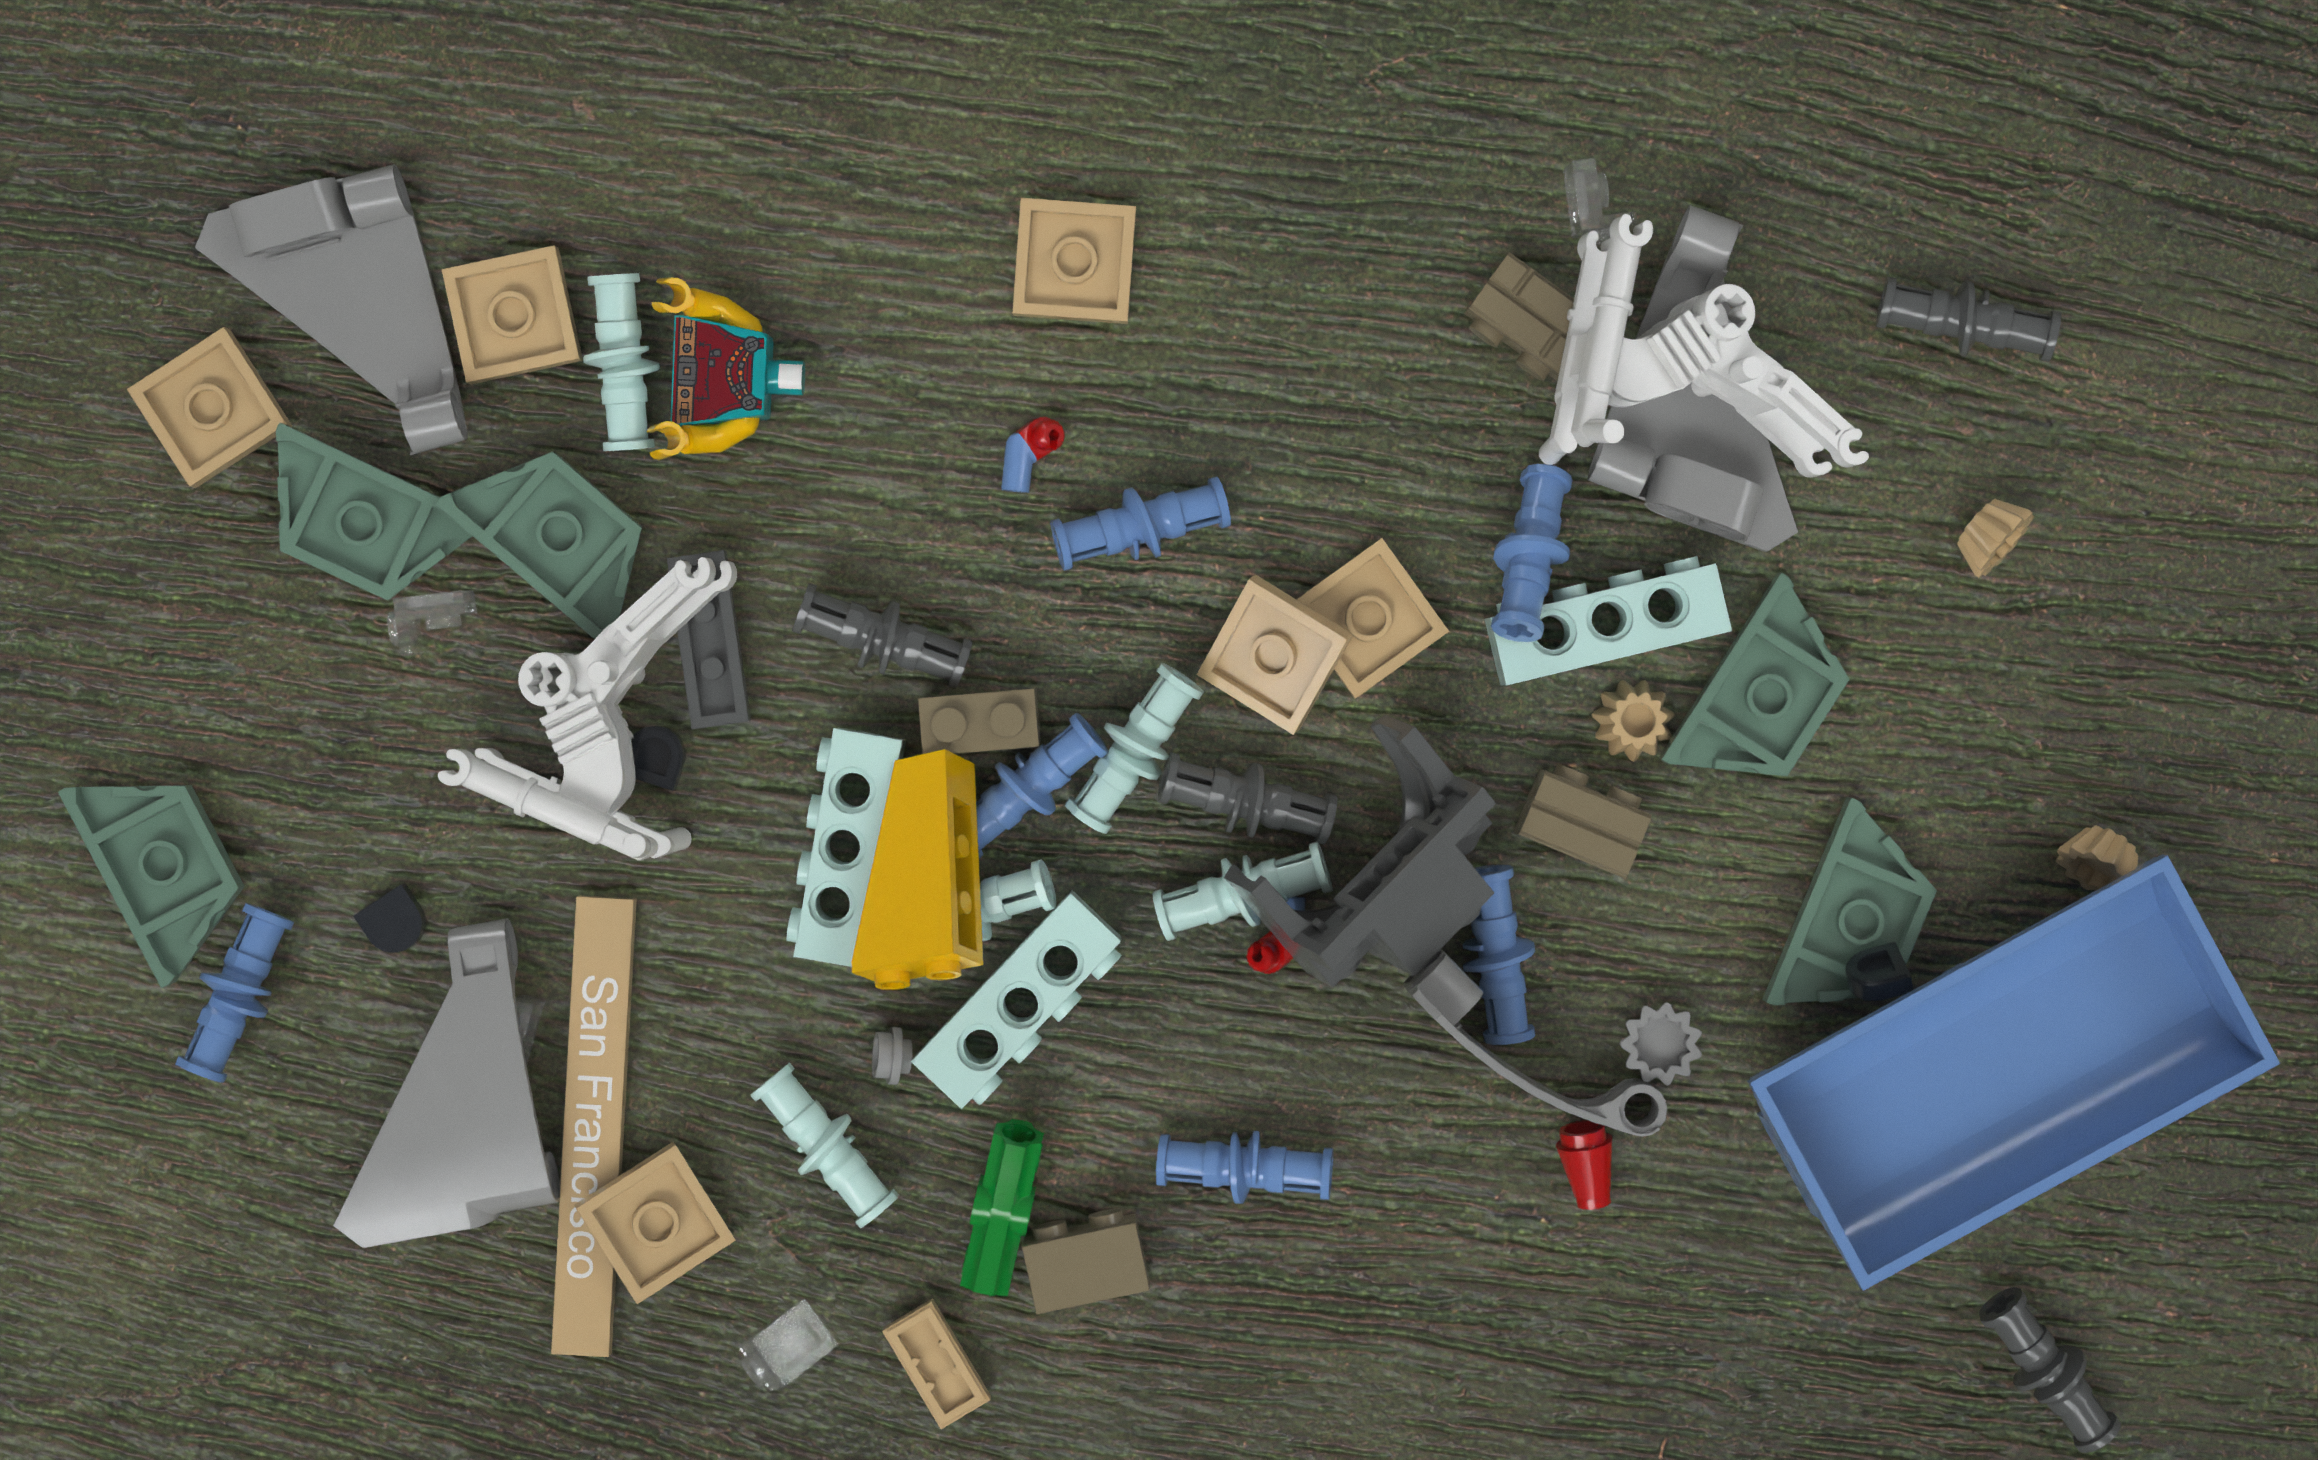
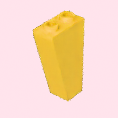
M946 749L899 759L894 762L851 962L852 973L875 981V987L878 989H904L911 985L910 979L925 976L932 980L955 979L961 976V969L983 965L975 764Z

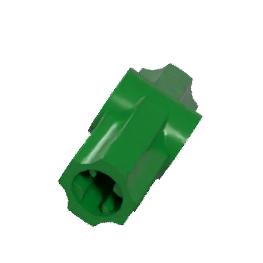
M1012 1118L1008 1122L996 1123L985 1175L980 1174L969 1223L973 1225L961 1272L960 1286L976 1293L989 1296H1008L1021 1236L1025 1237L1036 1192V1186L1032 1185L1035 1173L1038 1170L1043 1147L1044 1133L1034 1128L1031 1122Z

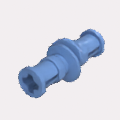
M1533 464L1528 465L1521 472L1520 482L1524 487L1520 510L1515 516V533L1506 535L1505 539L1499 541L1494 548L1493 559L1497 566L1504 571L1502 582L1504 592L1500 612L1492 618L1491 628L1497 635L1508 640L1532 642L1541 639L1544 632V624L1540 620L1544 597L1549 590L1550 576L1553 570L1550 568V565L1563 564L1569 560V547L1563 542L1556 540L1560 533L1562 523L1560 512L1564 494L1570 491L1573 480L1568 472L1557 466Z
M1217 476L1209 478L1208 485L1178 493L1174 491L1163 493L1155 499L1143 502L1135 489H1124L1122 508L1103 509L1096 511L1095 515L1062 523L1059 518L1050 521L1055 549L1064 571L1072 569L1073 562L1103 554L1111 556L1122 553L1126 548L1130 549L1134 560H1138L1140 544L1144 543L1147 544L1155 558L1161 556L1160 539L1178 538L1185 536L1186 532L1218 524L1221 529L1231 525L1227 498L1222 483Z
M1075 713L1069 718L1071 725L1046 745H1040L1030 754L1029 759L1018 752L1015 755L1018 765L1015 771L1000 761L995 764L1001 782L989 787L976 802L979 858L983 856L982 849L1006 829L1010 830L1022 820L1023 815L1029 810L1035 809L1044 815H1051L1056 810L1051 792L1062 788L1072 779L1071 776L1096 755L1103 758L1109 753L1104 741L1080 714Z
M1511 865L1475 867L1494 894L1481 907L1477 918L1471 922L1472 933L1476 938L1466 940L1463 943V949L1477 951L1478 958L1464 963L1463 971L1481 973L1479 987L1483 991L1482 998H1484L1488 1024V1029L1483 1032L1484 1042L1491 1045L1521 1043L1534 1038L1536 1035L1535 1027L1532 1024H1528L1524 996L1527 989L1525 976L1521 972L1520 962L1528 959L1535 953V945L1529 939L1516 936L1518 928L1517 915L1513 911L1509 879L1514 876L1513 867Z
M245 903L242 911L247 913L233 947L229 946L224 958L222 972L201 973L200 979L213 989L208 1004L200 1012L197 1019L198 1027L185 1056L178 1055L175 1065L191 1073L220 1083H224L228 1075L223 1070L237 1038H241L246 1027L247 1015L264 1018L268 1013L267 1008L255 996H271L272 992L260 985L270 972L273 965L271 960L284 930H291L294 921L249 903Z
M1253 1130L1246 1147L1240 1145L1237 1132L1232 1133L1230 1145H1225L1218 1141H1206V1143L1171 1141V1136L1168 1134H1161L1156 1161L1157 1186H1166L1168 1181L1203 1184V1187L1212 1188L1230 1186L1235 1204L1244 1203L1250 1188L1264 1189L1271 1193H1284V1191L1320 1194L1321 1200L1330 1199L1333 1174V1148L1324 1147L1323 1153L1287 1150V1147L1278 1146L1261 1148L1259 1131Z

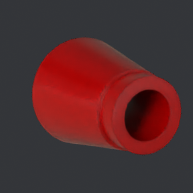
M1589 1120L1576 1121L1562 1126L1559 1129L1560 1140L1557 1141L1555 1146L1576 1198L1577 1207L1583 1210H1594L1608 1206L1611 1203L1612 1135L1606 1133L1604 1125Z

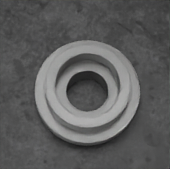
M890 1027L889 1032L875 1033L872 1049L873 1078L886 1079L888 1085H897L900 1074L910 1073L911 1039H903L900 1027Z

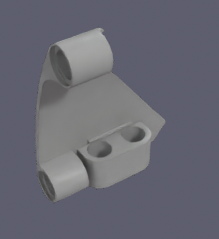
M395 164L337 180L335 177H329L244 199L228 205L229 208L208 214L195 248L283 314L391 400L396 408L399 409L402 427L411 448L410 455L467 440L468 432L459 386L438 299L408 192L401 173Z
M1692 205L1688 206L1662 267L1636 339L1658 322L1667 319L1670 311L1680 302L1702 295L1706 291L1725 284L1724 277L1728 272L1726 270L1728 260L1737 236L1743 228L1742 224ZM1725 301L1721 304L1725 308L1728 315L1729 311L1731 310V306ZM1692 382L1684 389L1624 408L1611 406L1607 419L1620 421L1624 427V436L1618 443H1598L1589 469L1588 481L1644 500V506L1659 515L1763 552H1768L1798 533L1768 439L1741 416L1734 406L1713 394L1706 397L1697 396L1692 391Z
M508 918L456 927L448 931L452 985L333 1225L362 1248L472 1229L492 1222L503 1212L559 1202L560 1181L558 1169L553 1154L550 1151L544 1152L524 1055L515 998L518 948L514 929Z
M1442 949L1434 962L1421 969L1415 976L1409 975L1403 983V986L1413 998L1460 1044L1495 1072L1531 1095L1570 1114L1636 1136L1653 1135L1660 1130V1127L1665 1122L1667 1115L1666 1100L1660 1091L1642 1079H1625L1606 1093L1594 1098L1572 1099L1526 1076L1486 1049L1461 1028L1462 1025L1458 1022L1479 1001L1483 991ZM1637 1093L1648 1094L1652 1103L1648 1115L1638 1121L1627 1120L1624 1111L1627 1100Z

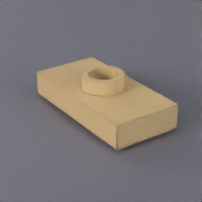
M933 1298L883 1328V1334L940 1429L945 1428L990 1401L991 1395Z

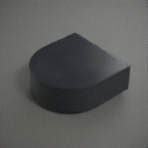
M650 726L637 731L633 735L634 738L631 739L636 779L675 791L686 758L682 739L676 732L663 726Z
M406 883L394 888L353 916L369 941L376 948L390 953L401 952L415 946L421 940L426 928L425 913Z
M1896 942L1862 950L1853 955L1846 964L1845 970L1849 990L1860 999L1881 1001L1905 995L1913 990L1911 975Z

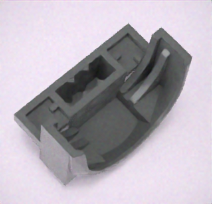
M1383 715L1374 721L1370 727L1394 763L1401 782L1403 806L1399 830L1384 848L1334 898L1336 904L1316 910H1294L1263 876H1260L1254 882L1248 879L1234 864L1224 876V879L1237 891L1306 973L1331 987H1334L1340 980L1350 976L1358 968L1361 958L1367 952L1415 976L1421 969L1437 959L1441 948L1461 927L1470 924L1477 918L1481 907L1494 894L1493 890L1464 855L1475 848L1479 842V837L1492 824L1486 813L1496 804L1482 786L1453 775L1415 726L1387 715Z

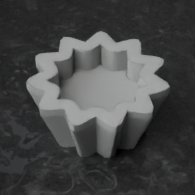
M1668 1002L1663 1003L1657 1011L1648 1006H1643L1640 1019H1629L1626 1021L1625 1025L1630 1035L1619 1043L1624 1050L1630 1053L1626 1061V1067L1629 1069H1640L1641 1078L1644 1082H1649L1658 1077L1665 1085L1671 1084L1675 1074L1690 1076V1061L1699 1059L1702 1056V1052L1695 1045L1701 1037L1702 1031L1689 1026L1691 1016L1689 1012L1683 1011L1675 1014Z

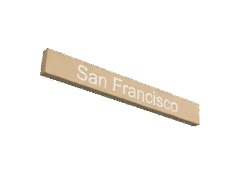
M576 896L551 1354L609 1357L612 1354L616 1271L574 1205L622 1174L637 898Z

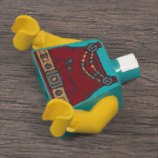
M659 278L656 281L659 284L669 285L673 290L674 298L670 305L652 302L653 309L662 313H679L682 311L684 315H675L671 419L670 421L650 426L647 429V433L655 431L663 433L668 440L667 449L649 452L653 459L661 460L676 455L679 452L683 454L723 452L753 435L759 426V421L770 419L772 394L804 395L805 362L773 360V338L763 333L762 325L758 318L729 298L700 289L689 288L687 283L679 278Z

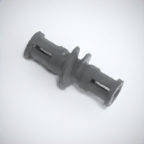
M1887 277L1879 303L1876 327L1885 329L1888 323L1922 330V334L1956 337L1959 343V353L1962 357L1968 355L1975 342H1981L1991 348L2001 350L2010 348L2039 354L2040 361L2049 362L2057 343L2062 313L2061 311L2051 310L2049 315L2017 309L2012 304L2002 302L1988 303L1990 293L1986 289L1976 300L1974 283L1967 280L1961 284L1956 296H1953L1948 291L1938 289L1928 291L1897 284V278Z
M808 584L792 632L800 634L803 629L837 641V645L848 649L857 648L862 650L857 667L864 668L872 657L877 655L879 656V673L882 675L885 674L888 663L891 660L899 667L911 671L916 669L948 681L947 687L957 688L971 651L972 640L964 638L962 643L929 632L927 627L915 623L907 624L901 622L900 604L895 601L889 603L885 610L879 614L870 611L865 605L854 601L848 603L817 592V585Z
M1172 752L1169 753V758L1164 764L1157 793V802L1167 804L1169 800H1174L1201 807L1202 811L1227 814L1225 832L1231 833L1239 819L1243 818L1246 819L1247 836L1251 838L1254 837L1259 822L1267 828L1278 831L1286 829L1313 836L1314 842H1318L1321 845H1325L1330 836L1337 809V795L1327 793L1322 798L1295 791L1291 786L1284 784L1265 783L1264 769L1261 764L1255 762L1250 764L1244 774L1238 776L1226 769L1218 767L1211 769L1180 761V755Z
M2008 1288L1991 1297L1979 1311L1980 1321L1985 1327L1993 1328L2008 1347L2009 1355L2017 1365L2021 1366L2014 1376L2013 1384L2021 1391L2036 1388L2033 1395L2035 1399L2041 1404L2047 1403L2052 1412L2061 1417L2073 1433L2074 1445L2079 1452H2093L2111 1442L2121 1429V1422L2114 1412L2105 1411L2092 1394V1388L2083 1377L2087 1365L2084 1353L2076 1346L2055 1345V1339L2045 1325L2040 1324L2027 1308V1297L2020 1288Z

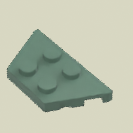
M279 422L276 429V441H278L279 463L277 483L278 501L280 502L279 540L281 552L388 601L472 537L469 532L434 504L440 498L439 496Z
M555 451L441 496L434 503L594 639L621 615L642 526Z
M1782 572L1776 574L1658 758L1666 764L1778 776L1789 775L1850 679L1837 657L1829 651L1824 642V635L1814 618L1809 617L1794 592L1792 588L1794 585L1788 576Z
M192 785L66 787L58 791L161 988L175 983L245 887Z
M1846 797L1763 996V1001L1774 1006L1794 1002H1830L1858 998L1849 990L1845 968L1853 955L1868 948L1896 942L1903 960L1907 964L1937 892L1920 870L1915 869L1907 860L1904 852L1889 835H1886L1868 815L1862 803L1854 798Z

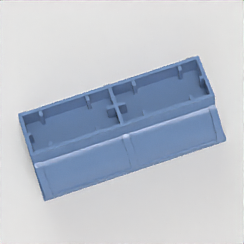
M2162 854L2137 866L2135 870L1966 962L1959 963L1944 971L1942 975L1777 1065L1753 1075L1747 1082L1761 1110L1757 1115L1808 1209L1821 1221L1841 1253L1859 1288L1864 1291L2274 1068L2280 1062L2168 855Z

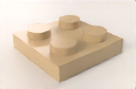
M1021 198L1013 316L1128 324L1136 206Z
M555 245L442 269L466 383L472 385L583 361L560 251Z
M226 327L216 331L127 389L189 487L193 488L199 487L275 438L279 422L292 427V424L236 337Z
M1383 538L1296 599L1353 634L1334 671L1354 699L1449 632Z
M1255 574L1247 581L1197 675L1294 735L1302 727L1353 634Z
M671 1142L574 1205L636 1304L647 1299L736 1241L674 1142Z

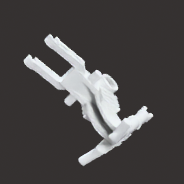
M1624 214L1614 219L1610 226V238L1602 242L1601 251L1596 246V242L1599 239L1596 231L1593 230L1581 236L1578 241L1577 250L1582 263L1573 307L1567 313V320L1570 322L1555 391L1556 409L1550 437L1539 449V457L1543 463L1547 465L1556 464L1566 453L1575 451L1577 443L1582 447H1589L1593 443H1618L1624 436V427L1618 420L1605 419L1608 405L1622 408L1633 406L1684 389L1691 382L1692 391L1697 396L1706 397L1713 394L1734 406L1741 416L1794 461L1798 472L1805 477L1811 478L1824 475L1832 469L1830 462L1816 464L1813 461V453L1820 452L1824 448L1830 452L1834 462L1842 467H1853L1868 460L1869 454L1866 451L1852 453L1849 449V443L1859 440L1862 437V431L1855 429L1796 374L1784 369L1777 361L1752 342L1748 331L1755 319V306L1752 298L1743 288L1733 284H1724L1713 288L1702 295L1692 297L1674 306L1667 319L1658 322L1637 339L1624 338L1627 317L1632 315L1633 312L1631 298L1641 248L1652 237V222L1646 220L1636 225L1633 229V234H1631L1629 231V225L1632 222L1630 215ZM1726 301L1732 307L1728 315L1721 304L1722 302Z
M701 557L698 560L697 570L692 574L691 564L688 561L679 560L674 568L613 623L609 624L580 654L541 652L530 656L523 663L519 672V687L528 701L537 706L545 707L547 715L540 718V722L547 730L545 732L548 739H551L553 743L552 747L555 753H558L560 764H563L564 776L562 783L560 779L554 776L548 779L505 760L502 754L493 748H478L475 750V756L465 749L448 750L446 753L447 758L458 762L460 769L458 773L454 770L440 771L438 773L439 780L449 786L462 785L513 808L514 813L520 817H524L527 814L589 843L605 845L638 861L649 857L659 858L688 848L692 838L686 828L678 827L659 832L636 822L635 817L619 810L632 794L636 773L631 739L634 737L628 729L625 718L621 715L622 711L618 704L632 685H637L644 680V668L656 651L717 594L733 587L737 579L735 564L730 561H722L720 563L721 577L715 580L716 568L712 559Z

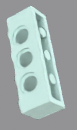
M1698 556L1664 564L1665 576L1644 580L1641 569L1608 577L1610 589L1588 594L1586 583L1552 591L1554 602L1544 604L1540 620L1546 616L1554 617L1560 621L1564 628L1563 641L1552 650L1544 648L1538 641L1517 642L1505 639L1493 632L1491 628L1493 617L1484 619L1500 685L1519 683L1731 632L1732 628L1716 563L1700 567ZM1658 589L1667 591L1675 601V612L1664 623L1655 620L1648 609L1649 599ZM1501 603L1496 604L1498 613L1500 612ZM1601 603H1608L1615 607L1620 617L1617 630L1609 636L1598 633L1592 624L1593 611Z
M839 727L833 728L832 739L822 737L816 770L825 772L822 795L812 794L806 824L807 828L816 829L812 852L802 851L797 872V885L806 886L802 908H792L787 929V941L796 943L793 957L852 967L853 952L895 760L903 759L906 739ZM849 773L860 774L869 783V797L860 806L850 805L841 797L840 783ZM847 830L857 837L860 851L854 861L842 862L831 853L830 840L836 831ZM837 887L847 894L850 908L845 917L832 918L823 912L820 906V896L825 888Z
M1071 890L1056 908L1048 914L919 1050L911 1062L961 1109L971 1099L978 1105H981L1003 1081L996 1074L998 1070L1011 1057L1018 1063H1021L1041 1042L1043 1038L1035 1031L1051 1015L1058 1022L1061 1021L1082 998L1075 989L1090 974L1099 980L1119 960L1122 955L1115 947L1121 942V936ZM1055 946H1066L1075 953L1078 965L1069 975H1054L1045 965L1044 957L1046 952ZM1015 988L1030 990L1037 998V1010L1028 1017L1014 1016L1008 1011L1005 1004L1007 993ZM975 1030L989 1031L997 1040L998 1051L990 1058H976L967 1049L966 1037Z

